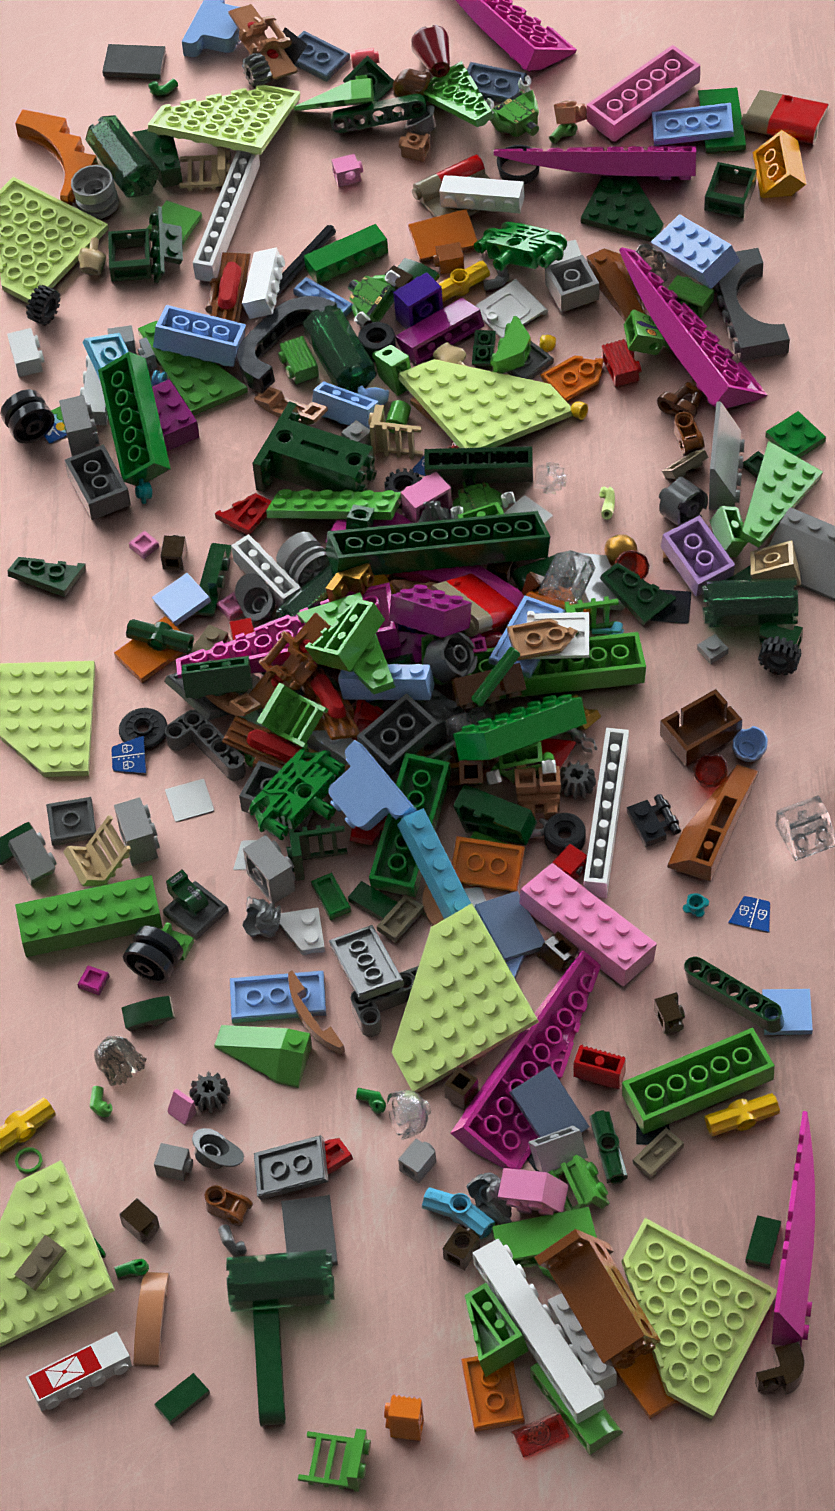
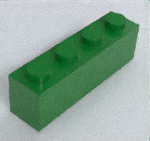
M373 224L304 255L305 269L316 283H323L387 254V238L379 227Z

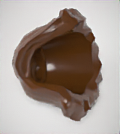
M411 68L402 70L393 82L394 97L412 94L424 95L432 79L430 71L426 69L421 72Z

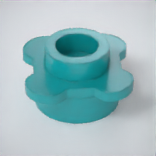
M139 479V485L135 487V494L138 499L141 498L142 504H146V499L152 498L153 491L149 482Z
M698 893L689 894L687 896V903L683 905V911L695 914L696 917L701 918L705 915L704 910L709 906V900Z

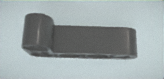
M196 710L187 711L166 726L167 744L171 750L180 751L194 742L228 779L239 781L245 776L246 769L242 754L237 749L222 743L224 736Z
M419 966L399 973L403 979L404 986L408 985V988L400 987L386 992L385 994H388L386 996L378 995L362 1001L366 1002L365 1004H357L360 1002L354 991L351 993L352 1012L363 1035L367 1037L377 1036L382 1029L380 1012L408 1002Z

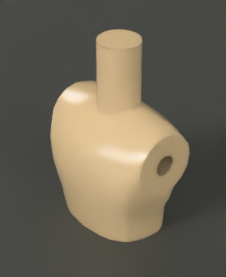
M91 238L90 248H81L78 256L80 271L94 276L101 274L106 261V254L97 251L98 238Z
M448 342L438 347L433 353L435 360L466 366L463 363L466 359L465 351L462 348L452 346Z

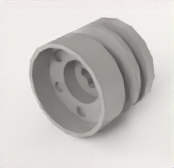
M89 165L78 170L72 177L71 187L79 210L97 219H102L110 216L117 209L119 197L112 174L107 168L100 165Z
M300 532L290 537L283 543L276 556L277 564L300 585L302 590H306L324 581L333 570L326 555V550L309 532Z

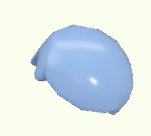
M363 386L358 387L357 394L378 401V405H385L389 398L388 389L384 390L377 387L365 389Z
M752 726L749 729H741L733 739L732 750L737 758L745 762L757 761L767 750L768 738L765 732L756 726Z

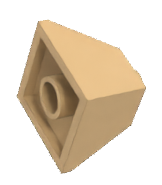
M792 540L750 552L752 579L779 591L793 589L801 585L800 570Z

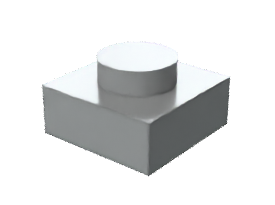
M716 634L697 644V650L710 664L728 654L729 648Z

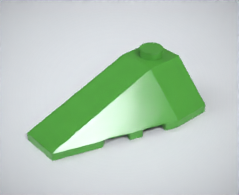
M367 75L355 76L356 80H350L294 106L295 111L372 103L374 102L372 79L367 78Z
M221 1025L214 1044L218 1050L237 1061H243L251 1066V1069L254 1071H260L267 1075L273 1082L296 1088L300 1086L312 1050L310 1033L288 1028Z

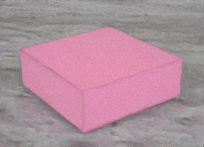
M143 531L129 542V548L143 559L160 547L159 542L146 531Z
M235 592L217 603V608L230 621L243 613L236 600Z

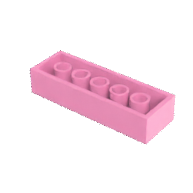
M674 45L670 46L587 104V122L613 142L617 141L651 117L652 112L661 110L700 82V64Z
M553 863L521 888L519 904L528 910L530 915L553 933L559 931L579 949V953L584 950L601 965L600 969L622 987L654 961L656 942Z

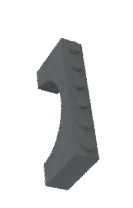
M759 248L735 252L740 261L713 287L714 293L717 292L718 306L723 309V321L728 324V337L733 339L732 347L734 354H738L739 360L742 362L789 353L790 338L785 324H768L758 321L748 315L737 300L739 291L746 283L763 276V260Z

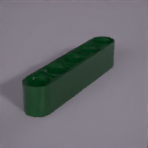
M412 94L337 109L330 116L331 128L334 132L344 133L419 118L426 112V101L422 95ZM415 103L422 104L420 108L412 107ZM395 107H401L402 111L394 112L393 109ZM375 111L383 112L381 116H375L373 113ZM358 114L364 116L361 120H356L354 117ZM338 118L344 120L341 124H337L334 121Z
M690 957L685 961L684 970L690 985L768 1032L776 1033L783 1028V1012L781 1006L700 957ZM732 993H738L735 996H730ZM753 1004H756V1005H757L756 1007H753V1008H750V1007H749L750 1005H753ZM771 1016H777L775 1019H768Z
M279 1309L253 1310L260 1426L286 1424Z

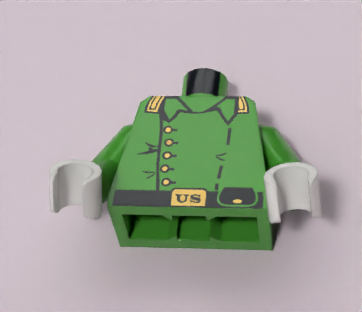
M528 75L525 77L527 84H523L521 78L518 81V87L524 90L525 93L520 91L494 107V102L488 98L486 100L494 117L490 121L497 131L511 134L514 137H519L525 132L534 136L539 131V126H537L539 108L534 92L529 88L532 80Z
M390 270L386 275L364 276L361 282L352 280L349 283L348 289L353 292L349 299L353 302L354 321L361 328L364 327L363 325L366 321L380 322L394 303L393 292L396 290L391 285L395 286L396 279L400 278V275Z
M467 479L462 484L464 488L458 490V498L453 501L450 509L451 519H458L457 515L497 501L501 508L502 505L506 508L508 504L516 503L513 492L502 494L496 489L490 488L488 483L476 484L474 479Z
M539 741L499 756V761L490 772L486 773L489 785L502 782L501 776L508 778L513 784H516L514 769L535 768L536 778H539L540 767H542L543 774L556 773V762L552 753L545 752L542 754V746Z

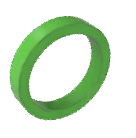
M32 1147L20 1150L15 1157L17 1169L25 1174L38 1171L43 1162L41 1153ZM33 1152L39 1156V1162L34 1168L23 1169L19 1166L18 1160L24 1153Z

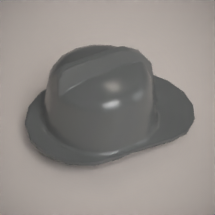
M433 105L426 106L425 114L419 118L407 120L404 128L408 129L411 133L425 136L426 133L430 134L436 128L433 116L435 107Z
M248 573L242 576L236 584L235 596L245 617H251V621L272 618L271 614L275 609V599L264 579L255 573Z
M202 1128L193 1134L192 1142L195 1146V1158L201 1165L219 1169L223 1166L234 1167L243 1162L244 1154L242 1150L219 1132Z

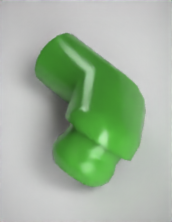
M93 1086L89 1105L90 1109L99 1117H109L113 1107L110 1103L107 1104V1102L102 1100L104 1088Z

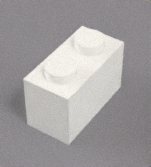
M28 328L8 333L9 345L18 377L42 372L41 363L45 362L42 350H37L40 347L38 336H33L32 329Z

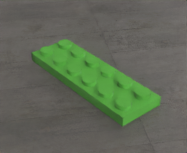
M283 489L277 492L267 508V518L347 519L354 504L375 508L374 519L392 520L401 504V492H394L392 490L384 492H373L372 490H365L363 492H353L352 490L333 492L332 490L311 491L309 489L291 491L290 489Z

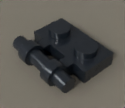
M662 794L654 797L656 802L654 806H651L647 799L627 807V814L645 847L666 840L667 835L665 831L671 830L673 835L681 832L679 820L672 814L671 806ZM662 814L665 820L659 822L657 815Z

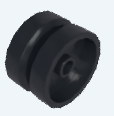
M31 389L21 390L13 394L5 401L0 411L1 419L9 428L13 438L17 442L24 444L33 443L43 438L51 430L55 421L53 412L46 405L41 394Z
M142 926L134 936L133 943H130L123 954V960L140 977L155 983H165L174 970L173 966L177 965L184 952L179 942L168 933L152 926Z

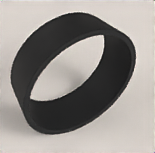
M512 145L506 147L505 149H523V151H527V149H531L532 147L527 145ZM497 157L499 174L503 180L521 181L524 184H528L539 173L540 166H536L532 172L525 175L508 174L501 168L509 159Z

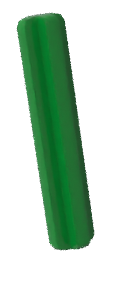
M509 647L471 697V700L476 705L482 706L520 657L519 651Z

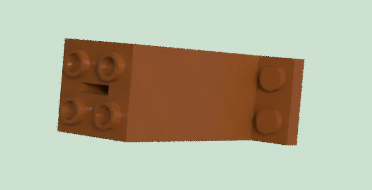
M574 1229L534 1258L539 1266L548 1269L602 1363L618 1369H626L635 1363L634 1359L641 1354L647 1355L656 1348L655 1345L661 1340L611 1258L610 1254L614 1251L610 1244Z

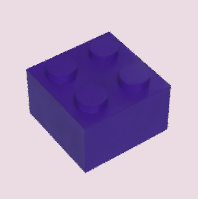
M427 272L393 292L395 318L405 329L443 309L442 287Z

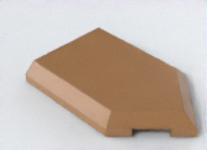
M553 619L507 626L511 646L520 653L517 661L561 653L578 633V630L571 627H563Z

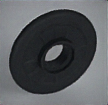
M138 708L130 711L123 717L119 725V735L123 742L144 736V748L148 749L156 746L164 739L167 721L155 709ZM141 725L149 726V729L145 732L137 730Z

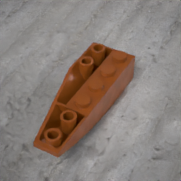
M738 764L685 826L667 868L711 882L759 771Z

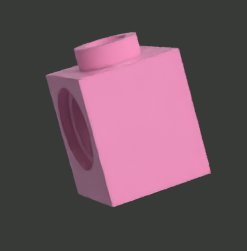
M355 154L331 159L332 171L338 187L361 182L363 166L361 161H357Z

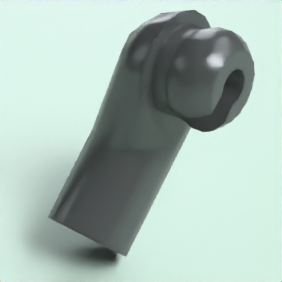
M508 269L497 270L498 275L495 279L484 280L485 291L502 288L510 276Z
M226 1224L221 1225L218 1232L222 1244L232 1256L240 1257L239 1255L246 1254L245 1243L243 1241L235 1243L230 1226Z

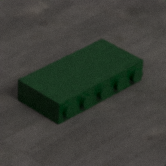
M532 446L424 449L425 476L437 472L447 484H463L465 480L470 478L474 479L475 483L533 482Z

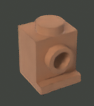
M566 100L554 104L556 124L578 123L587 119L585 103L577 104V101Z
M407 132L405 137L401 136L399 140L401 157L424 162L431 149L430 134L426 133L424 136Z

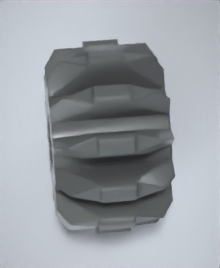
M254 53L243 59V73L250 85L256 88L257 85L267 84L271 81L272 73L264 55Z
M579 760L575 765L569 762L567 767L562 766L560 769V791L564 792L566 797L573 795L574 800L577 796L585 798L586 793L592 794L593 787L596 785L594 770L589 769L588 763L580 765Z
M208 1071L206 1077L198 1074V1081H192V1088L189 1091L195 1106H198L201 1112L208 1108L210 1113H212L213 1108L221 1111L222 1104H228L230 1088L228 1087L227 1080L225 1078L221 1079L219 1073L211 1076V1073Z

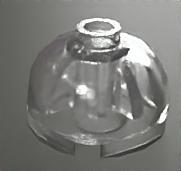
M399 1090L388 1095L387 1104L392 1103L393 1109L388 1111L396 1134L398 1136L403 1135L402 1140L420 1134L426 1128L428 1115L431 1114L428 1101H424L418 1093L411 1090Z

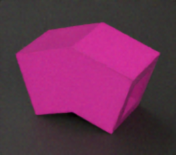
M481 634L469 637L475 647L473 649L474 654L487 651L485 637H482Z

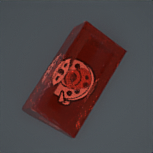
M553 1412L511 1431L512 1437L523 1458L570 1437L559 1412Z

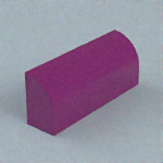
M460 298L395 335V339L402 352L409 356V360L418 365L432 357L435 350L444 343L448 342L453 345L474 333L475 330L484 327V322L480 309L464 298Z

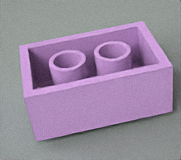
M700 515L663 534L662 550L696 597L733 576L734 562Z

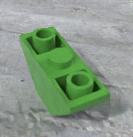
M513 316L511 323H507L504 338H500L498 350L491 357L490 365L493 366V372L503 374L524 366L529 356L531 338L518 316Z

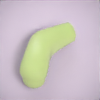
M601 487L599 497L605 498L601 515L602 518L608 520L614 513L615 493L612 487Z

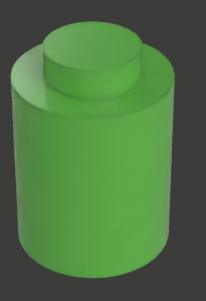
M401 400L393 401L385 422L407 425L411 412L410 405ZM388 429L389 432L395 434V430Z

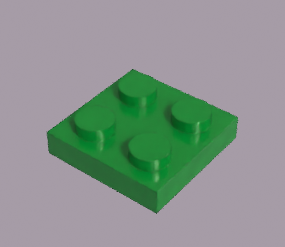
M799 411L773 426L765 433V437L771 443L798 458L803 457L826 442V436Z

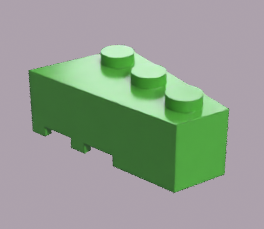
M356 599L336 617L338 621L329 629L325 627L320 632L322 636L313 644L309 642L305 646L317 664L348 672L354 667L385 621L373 602Z
M487 1283L482 1284L465 1295L478 1359L485 1377L529 1351L522 1333Z

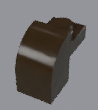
M799 1342L774 1348L773 1359L776 1367L756 1372L755 1384L758 1392L763 1390L771 1392L783 1386L786 1395L799 1387L803 1379L805 1362Z

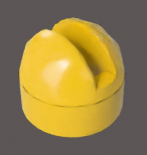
M542 335L539 341L540 348L545 352L553 351L556 346V338L552 335Z
M583 402L573 403L570 408L572 416L583 420L588 413V404Z

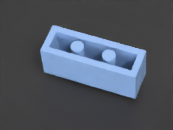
M324 381L313 390L312 402L328 408V411L322 417L330 418L346 425H351L357 420L370 429L368 424L369 414L374 412L375 404L378 405V401Z

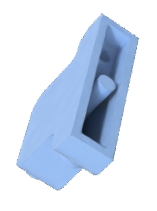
M203 0L181 41L183 55L196 57L200 55L203 49L224 53L233 52L237 44L241 43L239 39L240 30L228 14V11L239 7L225 4V0Z
M354 740L345 750L346 761L349 763L350 768L329 787V795L333 799L331 804L337 811L344 812L347 816L344 819L353 829L357 826L362 830L368 831L389 813L397 820L399 817L403 818L416 812L417 809L361 743Z

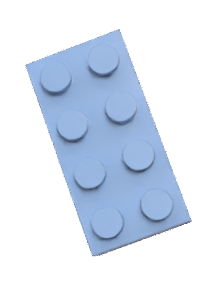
M680 214L651 241L659 258L710 289L740 261L731 244Z
M166 305L155 327L153 347L159 348L162 351H171L183 356H191L203 361L220 363L223 366L234 367L238 348L245 336L246 324Z

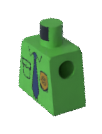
M633 309L624 323L628 350L657 355L663 346L670 348L651 316Z

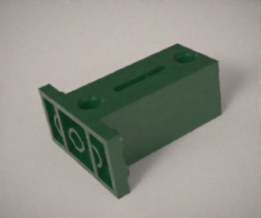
M290 401L252 462L256 490L262 492L265 491L268 485H271L274 477L315 491L332 490L333 492H342L344 490H352L353 492H363L368 490V485L375 480L377 474L374 465L376 457L373 454L372 446L299 423L300 414L298 413L297 404Z

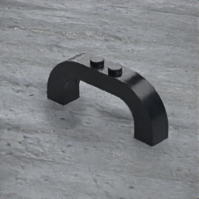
M317 296L298 297L280 304L273 310V314L264 317L242 340L238 348L237 358L244 382L253 390L263 394L275 382L272 366L260 361V359L293 327L302 324H312L327 330L339 318L336 302Z

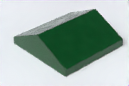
M368 56L343 79V82L346 83L350 80H356L355 76L367 75V78L372 79L374 102L379 101L393 87L394 82Z

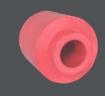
M374 48L355 50V53H351L353 69L366 56L370 57L375 63H380L378 51H374Z

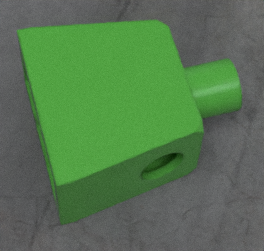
M393 345L374 351L372 357L376 363L378 376L397 396L406 392L408 389L401 383L398 377L400 372L411 368L409 356Z

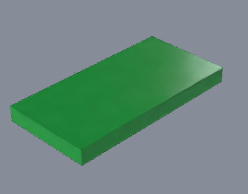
M738 88L698 90L699 106L731 103L734 137L704 140L706 153L746 150L744 128L741 125L742 115Z

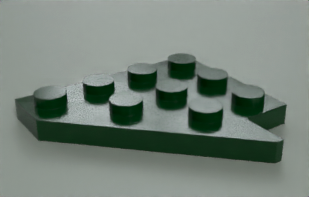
M602 176L581 216L582 224L649 242L664 230V223L634 176H623L622 180Z

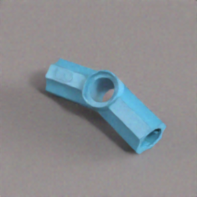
M431 1187L426 1190L422 1209L451 1217L453 1222L474 1230L480 1239L486 1238L491 1233L492 1226H495V1221L472 1204L466 1194H450ZM459 1206L465 1207V1209L461 1211L456 1210L455 1208Z

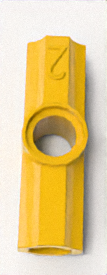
M479 261L466 269H455L452 271L450 278L439 283L442 287V301L444 302L455 295L464 296L469 292L471 286L488 278L490 271L484 261Z
M770 1093L749 1101L747 1099L735 1100L728 1108L705 1115L704 1120L709 1134L713 1137L736 1128L739 1131L750 1129L757 1121L780 1114V1108L776 1096Z
M43 1097L23 1112L15 1111L7 1117L5 1124L0 1127V1154L17 1142L23 1143L28 1141L35 1134L38 1127L56 1116L54 1109L47 1099Z

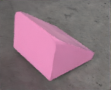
M175 1089L168 1107V1114L182 1124H187L196 1114L194 1100L180 1090Z

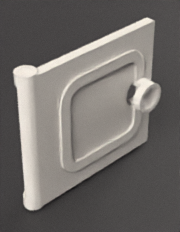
M514 279L475 305L480 309L483 321L493 331H496L500 338H504L506 325L511 323L513 316H518L524 326L541 314L546 315L548 312L517 279Z
M533 611L527 612V623L553 619L559 625L566 628L571 627L579 632L561 653L530 658L529 660L589 658V612L535 614Z

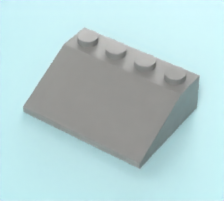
M716 402L710 463L708 509L718 510L720 506L735 507V502L739 503L740 490H736V488L741 486L742 473H738V469L743 468V456L739 455L740 452H744L745 439H741L740 428L721 402Z
M790 507L780 521L769 546L792 540L800 570L801 585L799 586L835 601V526Z

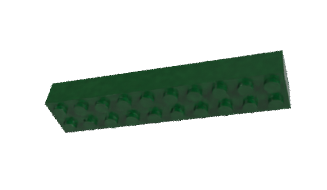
M530 511L328 531L326 555L335 575L336 573L366 563L370 564L373 575H389L393 573L548 558L551 536L539 512Z

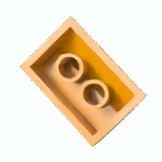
M783 130L752 152L755 169L757 170L756 175L760 197L792 196L806 185L798 140Z

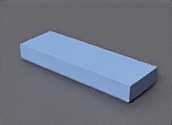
M307 277L293 289L294 295L298 297L317 296L336 302L339 314L337 320L342 321L352 311V303Z

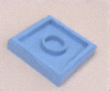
M188 573L152 597L156 605L175 626L211 602L210 597Z
M762 989V995L781 1006L784 1017V1026L780 1031L771 1033L764 1029V1035L812 1034L810 989ZM771 1016L768 1019H775L777 1016Z

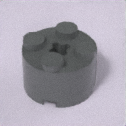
M679 477L668 488L662 489L659 494V499H661L659 504L660 514L677 526L699 516L702 509L706 510L708 506L707 493L683 477Z
M460 632L443 638H437L428 644L423 664L430 665L432 675L442 683L472 673L477 665V656H474L473 649H475L474 644L468 636Z

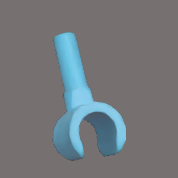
M614 622L611 628L592 629V634H622L624 632V629H622L623 624L621 622Z

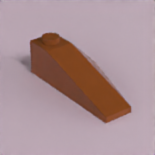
M604 248L586 256L587 263L599 282V289L624 321L627 320L633 309L646 314L642 299L620 253Z

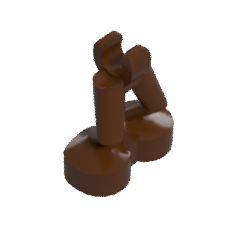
M693 379L691 383L686 382L674 394L663 392L657 399V405L665 414L673 413L677 415L680 412H688L694 419L703 392L697 388V383ZM688 393L692 394L691 402L682 398Z

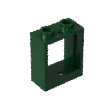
M717 162L705 194L704 210L744 218L756 185L757 170ZM720 181L746 185L747 188L743 198L717 193Z
M149 228L108 232L111 282L152 278ZM145 246V259L116 261V249Z

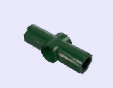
M132 619L127 624L126 638L145 642L154 650L163 651L167 648L188 654L193 648L194 635L173 630L165 622L159 621L154 625Z
M604 1110L596 1111L589 1116L606 1181L613 1185L622 1183L628 1178L619 1147V1138L615 1133L610 1112ZM610 1145V1146H612L613 1148H612V1149H605L604 1146Z

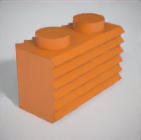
M395 1394L392 1395L390 1403L385 1404L384 1418H386L385 1428L390 1429V1437L421 1441L424 1424L421 1398L416 1399L413 1397L411 1399L410 1396L406 1398L405 1396L401 1397L398 1395L396 1397Z

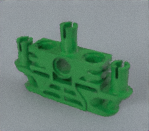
M513 222L502 223V229L489 228L485 230L483 237L474 243V249L478 253L481 252L482 254L487 250L489 259L494 260L493 266L498 271L504 270L509 264L531 269L538 268V265L542 268H547L555 260L560 261L563 259V251L567 247V240L561 233Z
M301 748L251 802L249 813L255 815L259 831L264 832L266 830L279 840H284L282 835L286 837L289 829L294 831L312 811L323 816L326 820H330L331 817L329 815L333 817L336 809L334 806L323 801V799L329 793L331 784L335 782V776L339 778L341 774L345 773V764L331 757V751L323 750L320 753H311L308 748Z

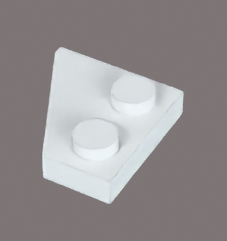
M319 908L281 913L279 925L283 928L290 941L295 943L296 948L302 955L325 952Z

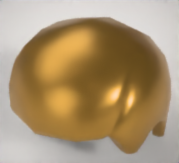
M626 534L610 537L605 543V555L612 566L619 563L624 567H628L635 563L638 558L637 544L633 538Z

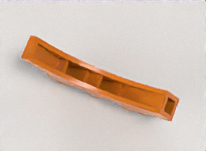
M22 109L15 122L18 137L31 140L43 146L61 163L65 171V178L60 192V199L72 206L76 202V198L72 191L71 179L81 168L89 165H99L96 155L84 153L85 147L82 144L81 136L69 134L70 128L67 125L66 118Z

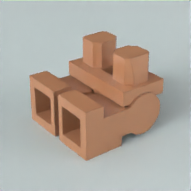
M556 766V773L543 774L542 767H540L539 778H536L535 768L514 769L518 805L530 809L534 818L535 814L544 813L545 819L549 820L560 812L561 782L559 766Z

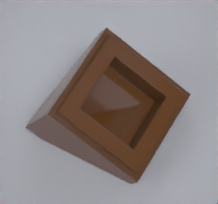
M533 572L528 573L522 594L525 596L528 592L536 591L547 579Z

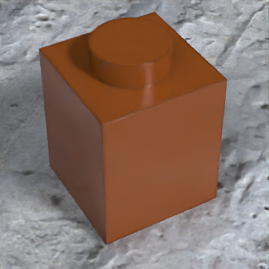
M460 242L435 246L436 255H433L434 267L439 268L440 275L449 274L455 269H464V256Z

